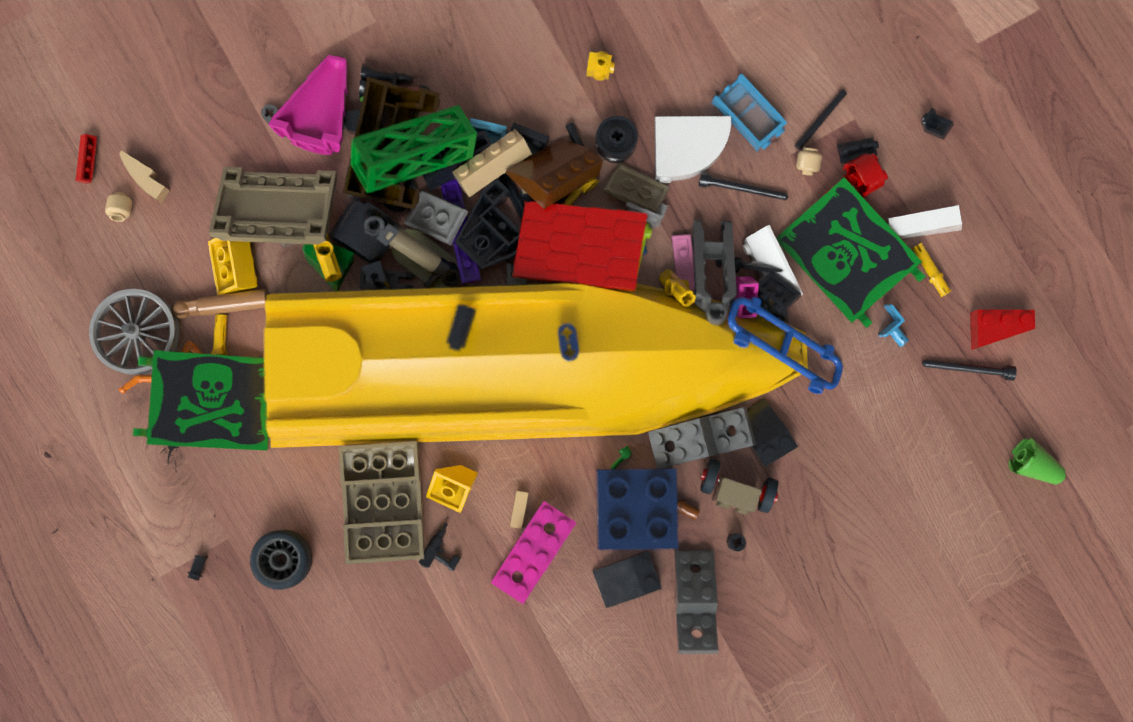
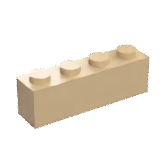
M514 129L452 173L460 187L470 197L532 153L524 138Z

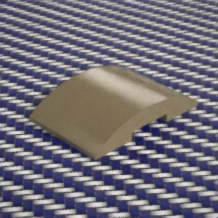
M417 441L338 446L344 510L345 564L424 559L423 497Z

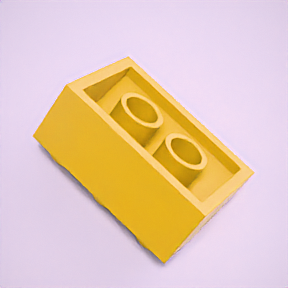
M217 238L208 241L217 295L249 291L258 287L257 276L254 270V259L250 248L251 242L222 241Z

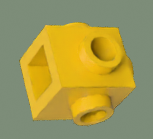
M603 51L597 53L590 52L586 76L594 77V79L600 81L609 79V73L614 72L615 62H611L612 55H608L607 52Z

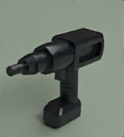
M444 523L443 527L438 530L437 534L432 537L424 551V559L419 560V564L422 567L429 568L435 558L449 570H455L461 556L453 555L450 560L442 554L443 550L440 549L446 533L447 523Z

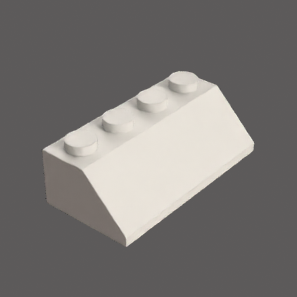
M770 225L755 232L743 241L744 252L746 255H750L751 263L770 265L783 269V272L773 273L798 290L801 296L803 295ZM755 271L758 272L760 276L759 282H761L770 273Z

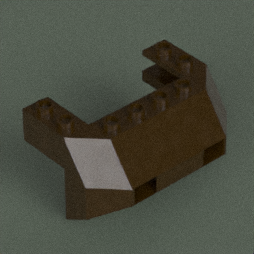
M367 77L355 137L419 118V112L436 113L440 106V93L421 87H401ZM412 127L407 128V129H404V130H401V131H398V132L405 133V132H407L409 129H411ZM385 137L374 150L384 149L397 138ZM350 156L343 188L344 194L415 209L419 202V190L405 188L403 185L406 181L367 193L350 164ZM399 162L384 174L396 175L405 163ZM366 164L362 165L364 170L366 171L368 167L366 166Z

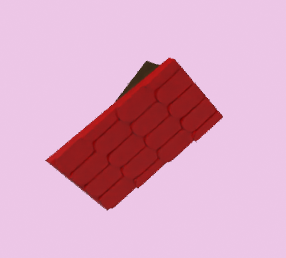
M525 202L512 277L635 291L647 213L552 204L543 209L537 202Z

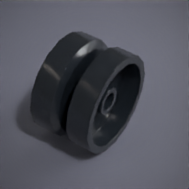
M612 116L605 119L599 125L596 133V149L604 160L611 163L627 161L636 149L638 132L635 125L629 119L622 116Z

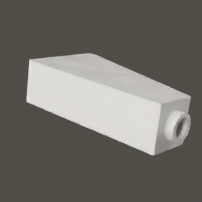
M959 205L888 218V225L901 239L962 230Z

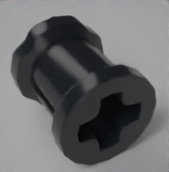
M733 534L728 536L726 543L730 550L738 552L746 547V539L742 535ZM739 538L740 546L733 547L734 543L732 540Z

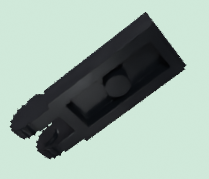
M361 269L359 288L374 289ZM386 270L391 288L385 289L380 280L376 282L378 290L413 289L414 286L399 284V278L411 280L414 279L415 275Z

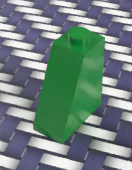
M304 244L302 250L304 251L305 259L325 280L314 245ZM332 244L342 277L334 282H326L334 291L338 292L355 260L353 252Z

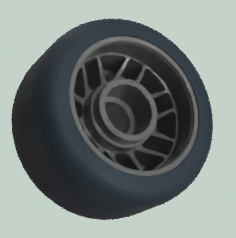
M271 531L263 535L252 548L250 567L253 575L262 585L275 590L288 589L301 583L308 575L312 566V551L305 538L294 531ZM281 554H285L287 557L285 565L279 562Z

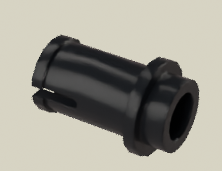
M195 555L191 569L187 573L189 574L188 578L199 581L200 577H203L201 574L207 558Z

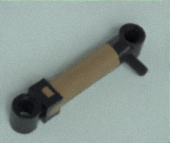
M369 209L363 214L364 228L367 233L375 235L377 240L386 246L391 245L433 274L425 283L427 289H431L439 279L448 287L459 284L461 277L458 267L454 262L447 261L403 231L389 217L386 216L383 219L379 210ZM371 220H378L375 224L369 223Z

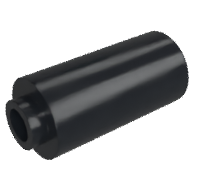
M457 304L446 339L449 349L460 351L461 348L465 349L476 309Z

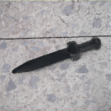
M734 257L735 272L737 273L740 269L761 272H783V269L774 266L742 262L741 257ZM722 260L715 261V265L718 268H721Z

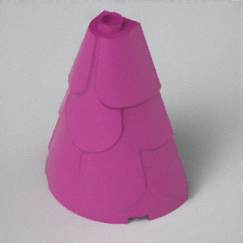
M328 55L271 118L268 124L271 129L281 138L286 136L288 140H291V144L306 151L322 155H332L334 151L338 153L343 142L346 96L348 95L347 60L341 56Z

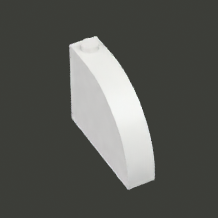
M731 116L655 117V180L660 183H670L674 180L688 179L701 174V172L712 166L721 155L727 143L731 129Z

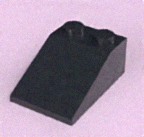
M765 399L747 409L756 445L749 448L762 468L798 447L788 429Z
M648 551L592 571L606 608L662 589Z

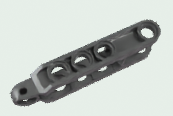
M693 220L695 304L706 312L708 322L713 325H720L725 321L727 310L731 308L736 296L732 221H722L721 242L704 241L703 220ZM703 259L722 260L724 291L722 303H711V295L705 291L706 275H704L705 260Z

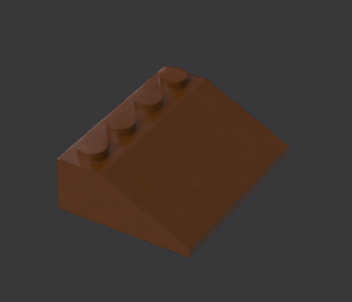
M560 139L507 169L505 173L545 209L598 177L603 160L590 148Z

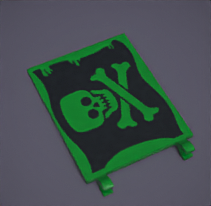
M845 178L839 181L776 237L783 249L851 323L858 319L865 328L869 327L872 321L864 312L906 275L911 273L918 282L926 277L917 268L922 261Z
M153 350L152 358H138V366L152 367L148 428H133V436L146 437V445L267 451L268 431L266 430L267 401L265 400L264 358Z

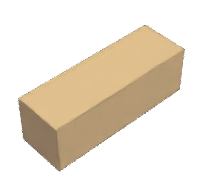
M516 491L510 527L522 529L529 493Z

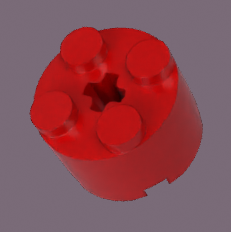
M874 153L863 154L843 166V170L846 169L844 178L863 198L882 188L888 179L887 173L879 165L878 158Z

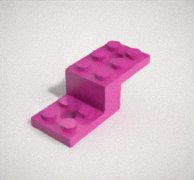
M543 501L491 583L524 604L577 522ZM548 522L555 525V531L552 534H547L544 531V525ZM520 571L523 574L521 582L513 581L512 575L514 572Z

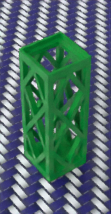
M456 105L436 113L352 138L350 164L366 192L370 193L473 158L477 132L460 106ZM431 122L442 124L427 136L421 135ZM412 127L411 129H409V130H408L407 132H405V133L398 132V131H401V130H404V129H407V128ZM385 137L397 138L384 149L374 150ZM420 146L419 148H416V149L407 151V150H409V149H412V148H415V147ZM451 147L442 160L430 159L444 148ZM399 162L405 163L396 175L384 174ZM363 164H366V166L368 167L366 171L362 166ZM421 165H429V166H426V167L417 169V168H418L419 166H421Z

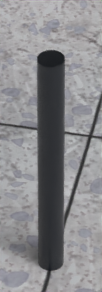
M840 90L795 144L798 150L803 148L847 95L845 90Z

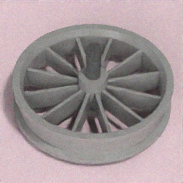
M141 289L121 290L108 296L96 308L89 327L90 343L99 360L109 368L130 375L148 374L152 372L151 366L127 367L134 343L138 358L143 357L140 342L153 354L154 349L145 341L146 337L166 342L167 345L164 351L175 352L180 338L178 318L172 314V307L165 300L151 292ZM131 297H143L135 321ZM124 299L126 300L130 323L114 307L115 304ZM152 299L160 306L142 321L148 300ZM112 309L125 324L120 327L103 322V319L107 312ZM164 310L169 322L145 327ZM102 324L119 328L124 332L100 338ZM170 326L169 340L147 335V331ZM125 337L106 354L101 342ZM128 342L120 366L110 358Z

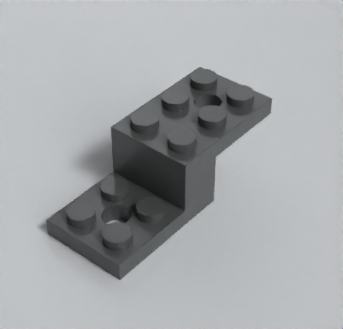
M746 407L648 432L657 469L756 445ZM731 425L736 428V434L734 436L730 435L728 432V429ZM669 441L675 444L674 451L668 449Z
M675 550V612L678 654H718L716 624L718 598L714 550ZM692 566H697L700 569V572L694 573L690 570V568ZM699 630L702 636L699 638L694 637L692 631Z

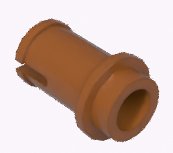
M685 500L677 501L678 514L681 513L695 521L700 509L685 503Z

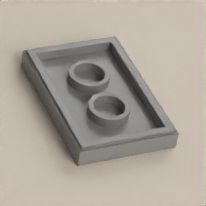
M421 190L419 202L415 209H411L404 224L451 246L468 211Z

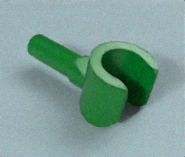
M628 446L619 450L621 457L611 465L610 468L612 470L631 456L632 452Z

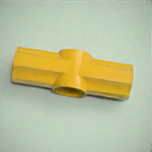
M327 234L326 241L313 245L325 281L334 282L342 277L334 254L333 245Z
M665 269L663 273H660L659 281L665 287V294L667 296H673L683 307H689L695 302L696 296L689 288L688 280L680 279L670 269Z

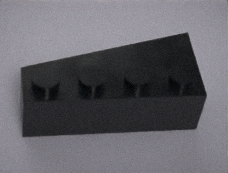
M485 131L478 132L476 135L473 157L492 145ZM451 147L444 148L430 159L442 160ZM471 159L424 174L422 177L429 190L432 191L455 179L452 172ZM421 165V166L418 167V169L423 168V167H426V166H429V165Z

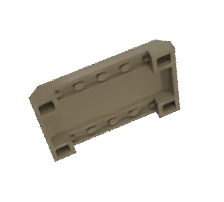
M224 167L209 233L212 237L222 241L318 245L326 241L338 176L337 172L317 170V174L244 172L242 167Z

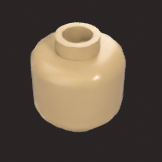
M803 148L802 151L798 152L796 168L802 171L801 174L813 176V172L820 171L822 154L818 152L819 149Z
M123 192L111 194L107 198L105 212L111 220L122 222L131 215L132 200Z

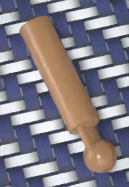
M266 289L199 297L197 300L190 301L179 300L172 305L171 311L176 318L184 319L196 315L209 316L265 308L268 292Z

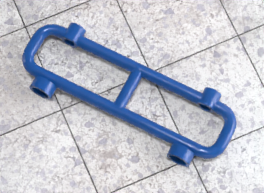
M738 297L733 301L728 313V324L736 333L733 340L734 344L746 348L751 342L810 379L808 390L812 393L822 394L824 388L831 390L837 387L843 372V365L840 358L833 354L835 350L833 346L828 344L821 346L762 308L760 306L762 301L757 297H751L750 299ZM740 305L746 306L749 312L757 313L786 332L780 351L737 324L735 318ZM793 337L821 354V358L834 363L835 372L831 382L824 380L787 356Z

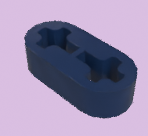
M565 323L558 329L560 353L564 361L573 362L579 355L576 329L573 325ZM564 328H568L569 331L573 332L569 336L570 341H566V336L561 334V332H564ZM567 344H570L571 350L576 352L572 358L564 355V352L567 351Z

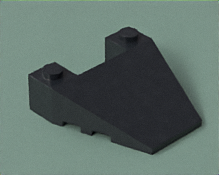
M497 178L482 190L477 203L474 205L470 216L455 241V244L481 270L515 258L520 229L498 209L509 198L510 191Z

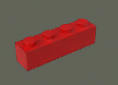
M89 134L80 135L76 182L92 183L97 136Z

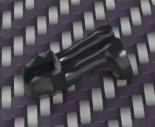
M362 63L359 99L364 95L367 77L390 81L392 84L399 86L400 83L412 84L413 76L405 73H388L375 70L370 65Z

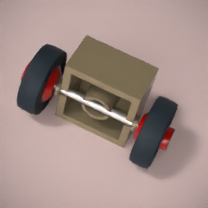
M714 459L709 460L706 469H703L700 480H702L700 491L705 494H711L714 486L717 484L712 501L717 502L716 506L730 509L731 506L735 508L734 512L748 515L749 512L755 513L758 503L759 511L769 513L773 503L775 504L778 498V480L767 478L763 487L757 489L722 478V476H719L720 462Z

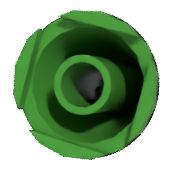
M1032 438L1030 440L1023 439L1013 449V460L1009 459L1008 462L1009 469L1013 473L1054 485L1064 481L1066 477L1065 468L1036 440Z

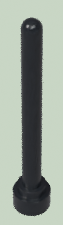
M705 172L700 174L698 187L706 188L712 185L780 200L788 199V194L784 192L712 178L709 173Z
M934 360L922 361L923 367L998 375L1008 381H1014L1017 372L1016 366L1012 365L996 368Z

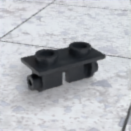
M873 137L837 145L841 163L852 161L863 154L874 153L876 156L878 155L876 148L879 147L877 140L874 141Z

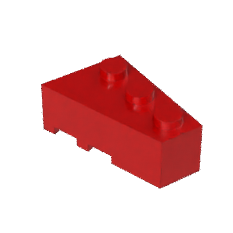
M977 309L971 312V350L1036 329L1035 310Z

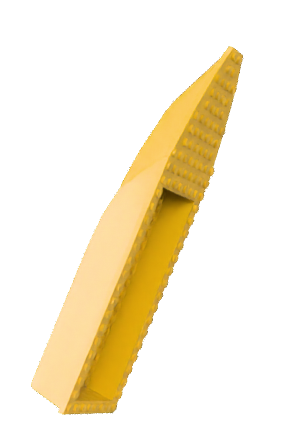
M636 283L635 291L582 284H548L269 294L265 301L266 430L271 438V448L367 445L411 441L423 443L638 435L715 413L768 393L801 375L751 342L746 348L734 344L733 340L736 333L728 324L730 309L727 310L726 319L722 324L713 325L708 322L706 312L698 307L695 302L689 307H683L673 296H667L665 289ZM711 299V303H722L720 301ZM457 304L466 305L477 310L465 349L461 348L460 351L449 349V344L446 343ZM758 314L757 317L738 318L736 316L735 319L739 326L780 351L786 334L785 331ZM565 323L573 325L576 329L579 355L573 362L564 361L560 353L558 329ZM564 328V332H561V334L566 336V341H570L569 336L573 332L569 331L568 328ZM795 328L796 330H798V331L801 332L802 334L806 335L805 332H803V331H801V330ZM793 337L787 356L808 369L807 345ZM567 344V351L564 352V355L572 358L576 352L571 350L570 344Z

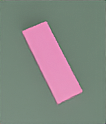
M691 234L672 236L675 274L680 279L688 280L689 288L694 291Z

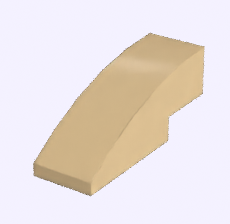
M121 150L119 154L132 178L144 191L162 203L170 191L155 181L158 174Z

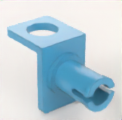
M885 304L883 307L894 321L878 335L879 337L891 335L898 346L902 347L905 345V342L909 341V338L899 328L905 320L892 304Z

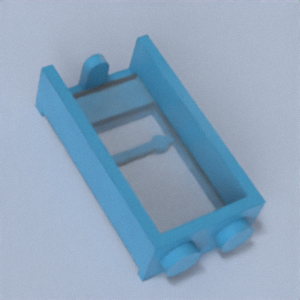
M742 73L738 76L737 81L732 85L729 84L724 89L721 95H716L713 98L712 104L724 116H731V124L755 148L756 152L761 148L765 150L772 143L770 140L776 136L778 138L786 131L784 128L787 121Z

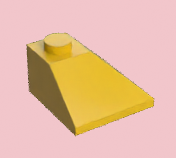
M462 465L436 469L426 498L461 513L478 473Z

